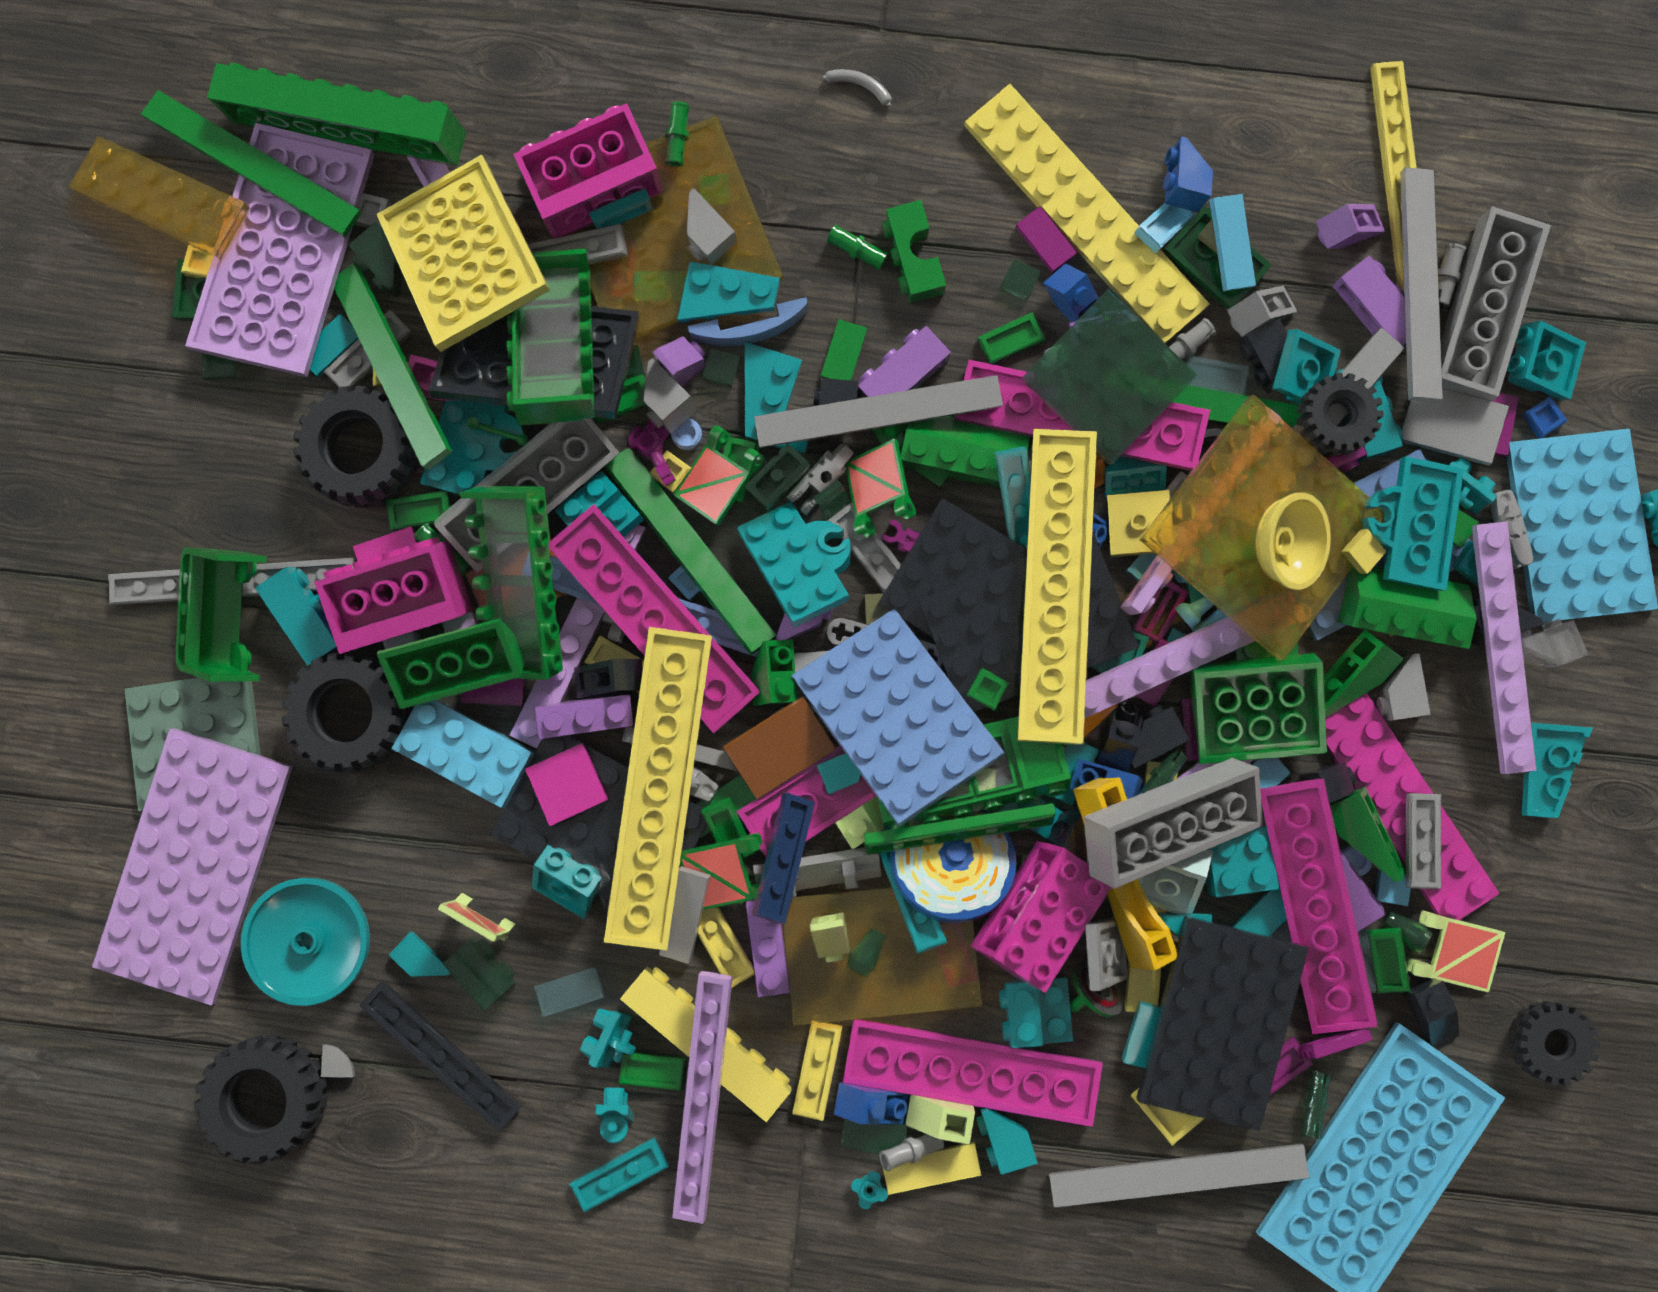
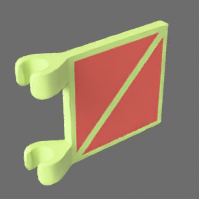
M461 893L456 900L440 904L438 910L493 942L499 939L506 942L510 931L516 925L506 918L497 925L468 908L473 899L464 893Z
M1422 911L1419 922L1428 927L1440 929L1431 964L1410 958L1407 961V971L1416 976L1438 979L1489 993L1505 932Z

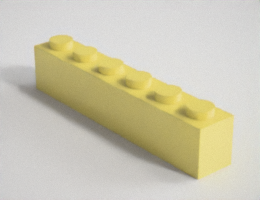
M646 967L620 999L690 1058L695 1006L691 1003L693 997L680 987L675 990L667 983L669 977L657 967L653 970ZM727 1028L721 1085L767 1122L791 1093V1086L788 1084L790 1079L777 1068L774 1071L769 1069L764 1064L766 1059L753 1048L748 1051L740 1044L742 1039L733 1030Z

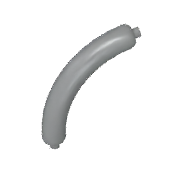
M836 69L827 71L826 75L823 76V80H827L828 83L850 82L865 87L878 98L882 105L891 106L892 98L888 91L878 81L864 73L854 70Z

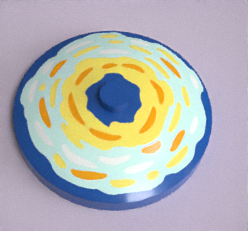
M985 809L974 811L969 817L990 814L991 812H986ZM953 816V817H948V818H944V819H941V820H942V821H947V820H953V819H955V818H954V816ZM1009 833L891 851L890 865L892 876L899 892L913 908L923 915L938 921L964 923L987 915L1003 901L1015 877L1016 852Z

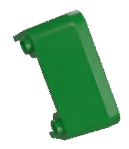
M186 547L183 549L180 560L175 653L176 664L180 671L209 682L259 681L260 675L247 671L251 665L250 651L246 650V647L239 643L242 583H248L255 576L257 571L256 562L266 563L267 556L249 552Z

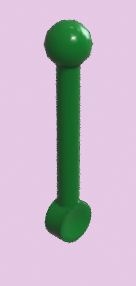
M470 417L467 420V426L471 430L481 429L517 441L520 446H524L529 442V438L525 434L516 435L480 423L475 417Z

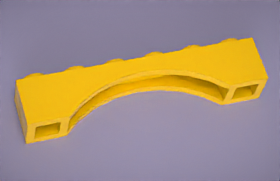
M1096 778L1073 789L1083 822L1084 816L1127 800L1120 778ZM1133 880L1117 888L1111 887L1107 896L1131 968L1155 971L1177 959V951L1170 930L1149 902L1139 880Z

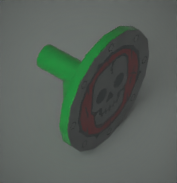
M1088 960L1080 961L1073 968L1072 978L1079 995L1070 1002V1009L1078 1013L1085 1006H1088L1101 1016L1107 1018L1117 1016L1123 1009L1124 1001L1118 984L1102 991H1090Z

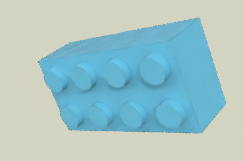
M438 699L415 705L391 748L500 808H506L526 772L525 769L528 768L536 753Z

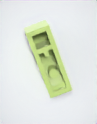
M844 913L812 918L810 928L818 958L825 957L826 962L845 959L844 954L850 953Z

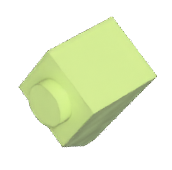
M877 796L835 822L852 849L864 842V834L879 832L884 829Z

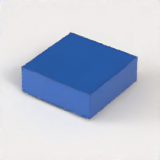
M1551 396L1521 414L1538 439L1567 422V419Z

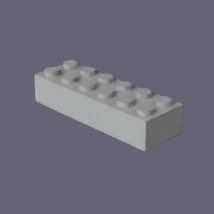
M1493 206L1478 218L1440 341L1443 389L1488 401L1499 397L1551 225Z
M591 418L582 419V421L550 423L475 487H545L548 514L617 456L619 451ZM460 499L434 521V524L478 573L483 568L482 559H471L469 557V549L474 545L480 544L479 528H467L465 525L466 517L477 513L475 499ZM497 543L498 555L512 543Z
M1231 758L1084 816L1089 875L1113 888H1117L1263 826L1259 768Z

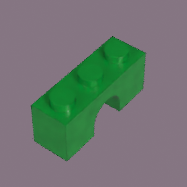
M922 200L886 209V217L882 221V228L885 238H891L893 249H890L893 266H899L902 277L898 278L902 295H907L909 303H914L945 294L946 282L939 258L920 259L910 249L913 243L926 239L929 235L930 228Z

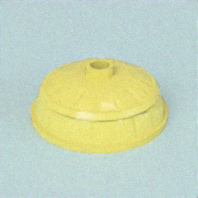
M1293 493L1273 503L1263 514L1256 533L1257 558L1264 572L1272 580L1277 581L1285 588L1294 590L1309 587L1323 572L1329 556L1331 532L1328 516L1322 504L1308 493Z

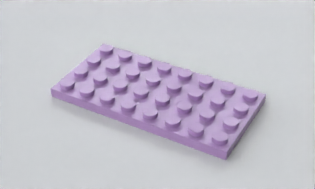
M255 123L249 142L251 146L358 209L361 194L364 191L374 158L372 150ZM239 176L185 346L192 351L308 377L352 229L343 238Z
M176 728L169 729L92 965L93 968L211 1006L216 1003L293 766Z

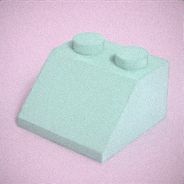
M1204 850L1138 878L1151 905L1172 913H1193L1207 878L1213 851Z

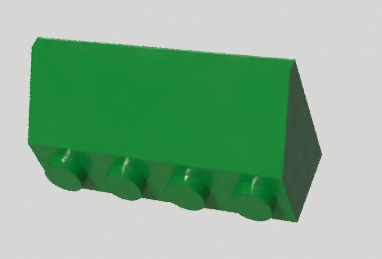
M955 416L908 423L901 452L903 468L947 475L948 478L1000 489L994 452L1025 446L1028 453L1029 436L955 420Z
M1351 564L1338 623L1470 649L1477 618L1469 585L1448 581L1447 590L1439 592L1382 580L1384 568L1374 566L1368 574H1360Z
M500 618L377 652L378 659L400 709L521 677L525 662L515 633Z

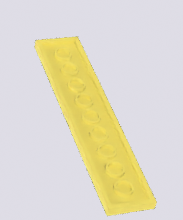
M1011 84L1007 85L965 121V128L1037 207H1041L1067 241L1162 346L1209 306L1208 301L1161 250L1155 254L1134 234L1139 225Z
M1033 430L1018 741L1083 744L1097 432Z
M649 627L604 938L605 943L660 950L668 949L712 639L710 635Z

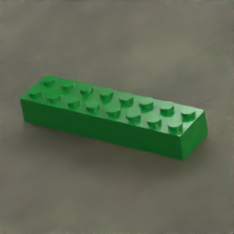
M216 63L207 99L235 124L254 127L255 123L370 150L458 166L467 133L448 105L440 101L433 100L430 103H425L408 95H402L399 98L390 96L381 90L367 92L350 84H344L343 87H340L323 79L308 81L295 74L287 73L286 76L276 75L265 68H258L255 71L237 63H229V65Z

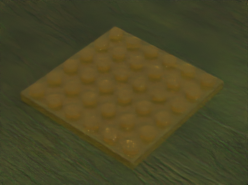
M717 115L687 127L689 140L685 142L683 167H670L664 164L668 140L665 136L646 143L657 167L664 193L650 198L653 206L652 211L621 224L624 228L628 256L590 264L591 289L599 307L639 312L640 321L635 339L677 323L689 263L696 262L709 265L704 259L698 261L688 249L690 246L687 236L689 192L693 188L726 221L736 234L737 243L716 260L712 266L780 278V281L784 280ZM592 224L572 234L594 230L596 227Z
M1252 395L1242 404L1139 540L1276 659L1285 660L1353 567L1341 551L1360 529H1364L1362 519L1374 517L1379 523H1382L1384 513L1379 507L1373 509L1365 508L1364 506L1369 497L1261 400ZM1293 493H1308L1319 500L1328 516L1331 532L1330 551L1323 572L1312 585L1301 590L1285 588L1277 581L1272 580L1260 566L1256 553V533L1263 514L1273 503Z

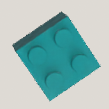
M1261 826L1208 849L1213 851L1206 878L1209 896L1222 897L1279 889L1267 826Z

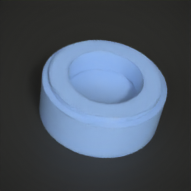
M687 419L671 433V437L678 448L692 450L700 444L702 431L696 421Z
M1348 845L1342 849L1360 876L1366 874L1371 869L1372 862L1354 847Z

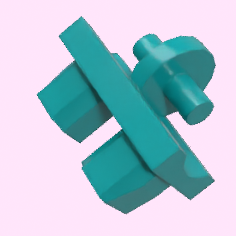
M1463 457L1449 464V466L1464 469L1459 504L1462 507L1472 511L1474 514H1478L1486 505L1491 504L1497 497L1493 493L1495 482L1489 477L1481 476L1477 480L1469 474L1472 469L1471 463Z
M597 1010L593 1024L603 1029L599 1039L594 1036H587L580 1048V1051L590 1059L589 1065L594 1068L599 1066L609 1068L613 1060L620 1062L624 1053L634 1054L636 1048L629 1043L633 1033L627 1030L632 1015L622 1011Z
M604 1088L603 1105H596L595 1115L601 1120L600 1133L602 1137L609 1143H619L627 1136L628 1123H634V1112L628 1105V1093H625L624 1088Z

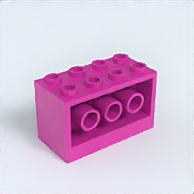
M627 103L622 106H612L604 114L593 119H583L575 127L566 131H556L548 139L537 144H527L519 152L513 154L553 239L570 235L594 224L589 212L645 188L649 198L664 193L657 167Z
M436 537L412 544L413 551L407 546L383 553L384 560L379 555L352 563L354 569L350 564L323 572L324 579L314 583L339 654L451 620L473 611L452 545L449 541L440 542L439 538Z
M1036 841L1015 874L1007 895L991 912L970 947L1017 979L1046 993L1086 929V924H1089L1111 886L1089 875V865L1065 848Z

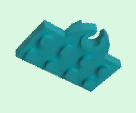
M445 401L438 424L453 452L431 469L424 468L420 484L460 496V492L474 488L489 473H492L516 453V451L512 453L504 452L503 446L509 440L508 438L481 429H469L467 420L470 417L477 418L480 423L516 435H526L525 429L522 425H518L514 417L507 414L508 406L465 401Z
M1406 456L1400 458L1396 486L1382 489L1374 493L1367 500L1365 508L1373 509L1379 507L1384 513L1382 523H1379L1374 517L1362 519L1364 529H1368L1382 547L1387 549L1382 580L1439 592L1447 590L1464 472L1463 468Z
M790 501L737 527L739 536L794 628L849 601V594L837 575L844 572L850 564V540H843L837 547L826 545L828 540L840 539L844 536V529L829 521H814L805 524Z

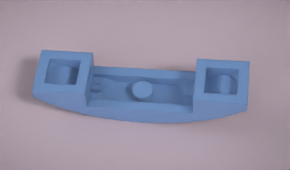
M807 298L777 304V317L725 330H720L718 320L715 319L688 326L689 334L692 341L712 346L745 345V342L751 344L780 334L797 323L808 312Z

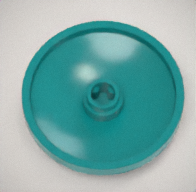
M320 878L292 879L266 891L250 909L241 933L242 959L253 982L271 998L279 1002L298 1006L322 1003L344 992L353 984L363 970L370 948L368 921L358 901L343 887Z

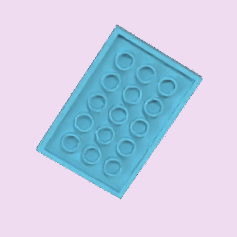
M1630 429L1509 442V453L1506 459L1510 486L1521 510L1534 558L1532 564L1523 566L1530 613L1542 618L1543 623L1658 609Z

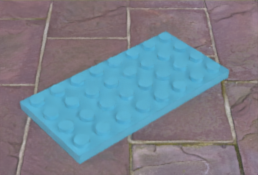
M1395 1022L1306 1155L1309 1178L1290 1180L1255 1232L1338 1292H1378L1505 1097L1403 1025Z

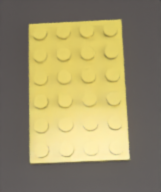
M482 155L376 214L434 345L440 352L550 291Z

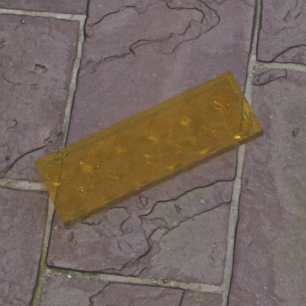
M100 136L96 138L68 186L75 193L220 260L250 209L245 202Z

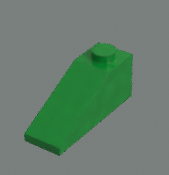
M1365 629L1323 676L1325 718L1383 683L1404 658L1384 641Z
M1366 786L1355 790V793L1331 802L1330 808L1338 835L1395 882L1401 881L1406 870Z

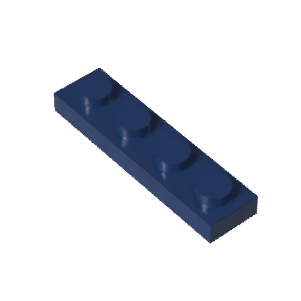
M788 792L782 794L752 913L753 916L777 924H786L815 802Z

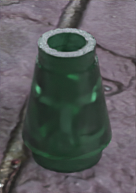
M1392 911L1388 913L1381 925L1384 929L1401 928L1403 946L1410 952L1415 950L1421 953L1433 933L1427 929L1425 924L1395 914Z
M869 928L867 933L847 955L849 960L845 966L868 978L870 972L875 971L886 936L875 929Z

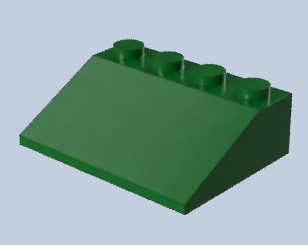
M1314 653L1205 663L1189 671L1190 695L1200 764L1220 763L1231 758L1242 761L1327 753L1323 661Z

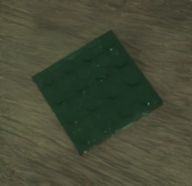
M1107 289L1021 380L1074 431L1097 432L1096 453L1111 465L1188 386L1197 374L1110 289Z

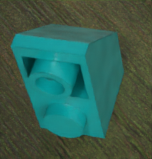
M979 1107L982 1116L976 1119L981 1135H988L991 1147L986 1148L991 1167L998 1166L1000 1174L1003 1175L1037 1164L1032 1143L1025 1126L993 1109Z

